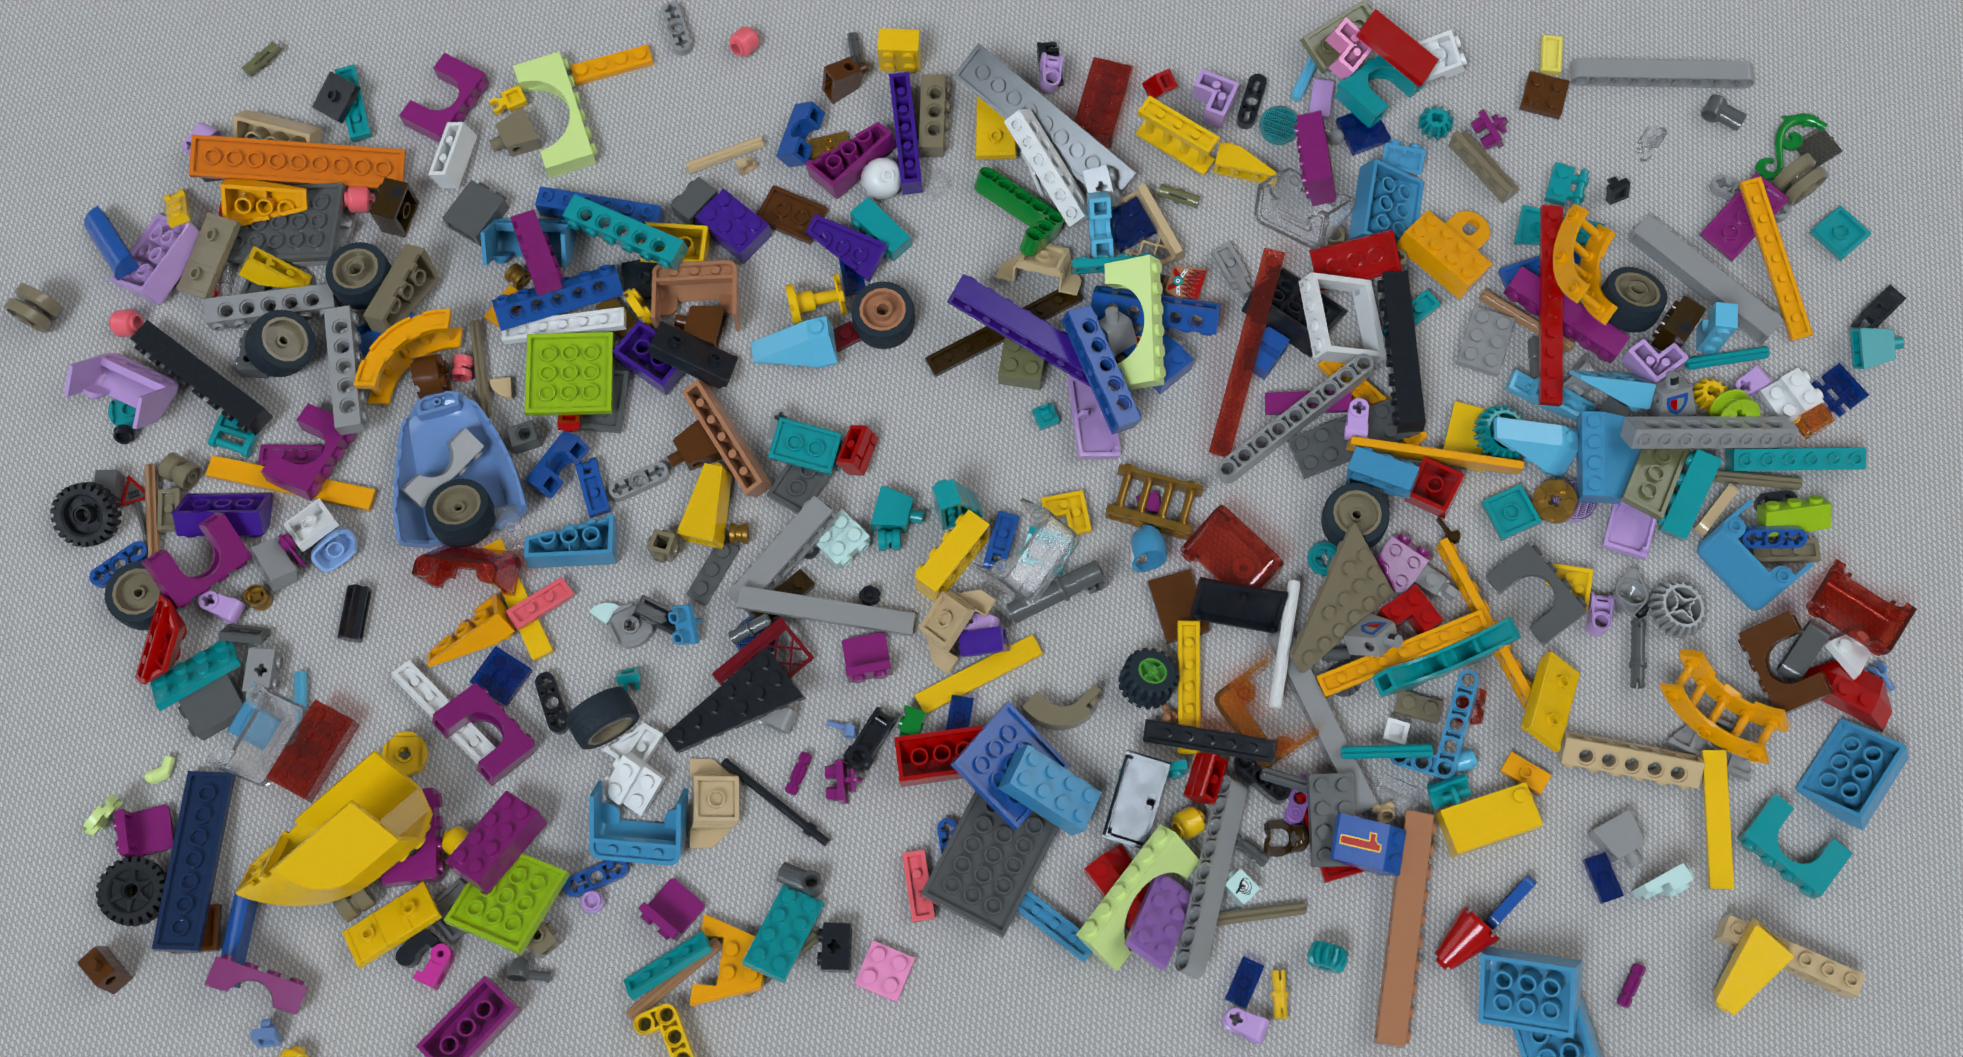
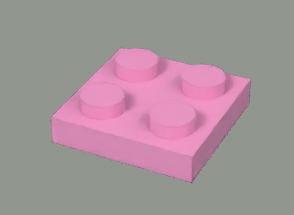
M872 940L854 984L898 1002L915 958Z

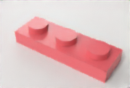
M560 577L506 610V616L515 628L520 631L573 598L574 592L564 579Z
M925 850L902 853L912 922L935 919L933 903L920 897L929 879Z

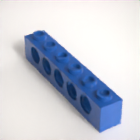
M542 186L539 188L535 202L540 216L565 219L562 215L574 194L644 224L645 222L663 223L665 218L660 205ZM592 216L587 217L585 221L589 220Z
M603 265L593 271H582L576 276L564 277V279L560 280L562 289L540 296L537 295L535 288L518 290L511 295L496 297V299L492 300V304L501 331L622 296L623 289L615 265ZM598 281L603 282L599 286H594V284ZM578 287L582 288L581 291L574 292V289ZM557 293L562 294L559 298L553 297ZM537 299L542 300V301H541L540 303H538V304H533V303H532L534 300H537ZM516 305L521 306L518 310L512 309Z
M1095 286L1092 293L1091 307L1097 314L1098 320L1105 317V309L1110 307L1109 303H1115L1118 306L1119 312L1128 316L1133 323L1144 326L1142 305L1138 297L1131 290ZM1161 295V303L1163 305L1162 325L1164 330L1173 328L1179 329V331L1184 333L1194 331L1200 332L1204 336L1216 335L1221 303ZM1130 306L1138 307L1139 311H1132ZM1178 312L1181 317L1175 318L1171 313ZM1199 315L1203 320L1196 321L1192 316Z
M1091 305L1069 310L1061 321L1111 434L1134 428L1142 420L1139 408L1135 406L1132 392L1123 379L1122 370L1118 368L1114 352L1110 349L1106 341V334L1098 323L1097 314L1093 311Z

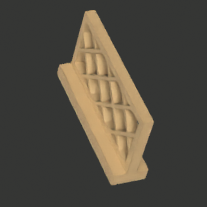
M1145 183L1137 186L1138 190L1124 196L1119 201L1120 206L1111 208V211L1113 209L1122 210L1119 219L1110 218V227L1125 254L1138 256L1142 253L1144 245L1155 247L1153 255L1157 254L1158 248L1167 250L1170 256L1163 260L1159 259L1162 267L1174 260L1178 262L1185 258L1183 249ZM1137 197L1140 202L1138 209L1128 208V202ZM1125 211L1136 214L1133 223L1123 221ZM1139 215L1149 218L1147 227L1136 224ZM1121 225L1131 227L1129 236L1119 233ZM1135 228L1145 230L1143 240L1132 237ZM1149 232L1158 234L1157 244L1146 241ZM1130 241L1141 244L1138 253L1129 251Z

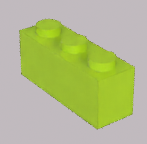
M1812 495L1807 499L1790 498L1784 502L1768 501L1766 504L1757 505V526H1798L1805 532L1830 529L1832 504L1820 495ZM1772 532L1768 537L1779 536L1778 532Z

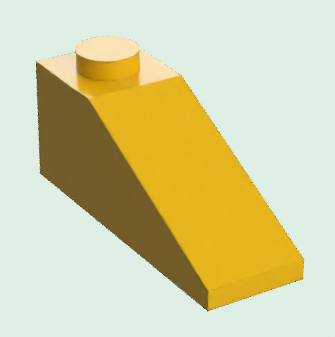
M1220 142L1214 165V174L1274 186L1277 172L1241 146L1231 142Z
M253 246L244 260L238 274L258 285L283 289L309 286L312 275Z

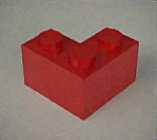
M1414 585L1380 608L1377 616L1393 621L1396 629L1408 621L1417 635L1439 627L1443 621V618L1417 585Z

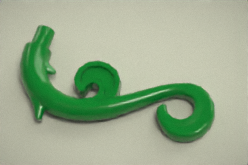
M1807 113L1781 116L1785 121L1778 127L1774 140L1777 169L1774 172L1767 171L1765 166L1773 164L1774 159L1763 158L1756 163L1755 172L1767 181H1771L1783 170V149L1795 151L1799 149L1803 142L1801 134L1797 132L1789 133L1788 137L1791 140L1785 138L1790 128L1802 125V128L1809 126L1824 131L1828 124L1819 120L1820 117Z

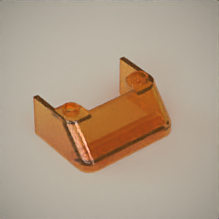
M1266 658L1215 694L1214 704L1234 733L1267 738L1245 707L1255 696V689L1250 680L1267 669L1268 661ZM1315 729L1297 743H1294L1292 739L1286 736L1276 738L1275 740H1278L1275 763L1255 762L1263 768L1272 767L1288 759L1317 739L1319 735L1318 729Z

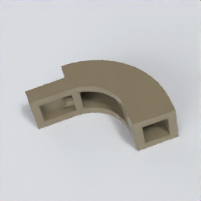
M1094 684L1076 703L1069 706L1054 705L1037 691L1022 706V712L1031 721L1044 728L1052 730L1072 729L1082 725L1091 718L1092 712L1088 708L1092 709L1101 700L1099 698L1101 690Z

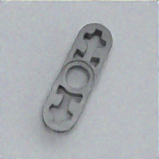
M667 2L662 7V13L674 51L679 56H686L691 52L692 45L680 7L675 2ZM670 10L674 11V19L671 18V15L669 13ZM676 25L682 26L680 32H673L672 28ZM682 38L685 46L684 48L680 47L678 39Z
M655 462L613 481L609 486V493L615 501L627 500L666 482L669 478V470L664 463ZM657 469L662 471L661 477H658L656 474ZM647 473H649L652 481H649V478L646 475ZM637 477L645 478V483L640 487H636L633 484ZM627 482H629L632 490H629L626 484ZM617 487L623 489L621 495L617 493Z

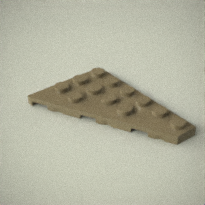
M1349 523L1346 526L1348 530L1343 541L1339 542L1336 554L1331 559L1326 571L1328 575L1324 584L1319 586L1317 596L1306 615L1308 617L1303 630L1299 631L1297 641L1289 653L1300 673L1307 672L1337 645L1348 631L1369 613L1371 614L1394 593L1356 523Z

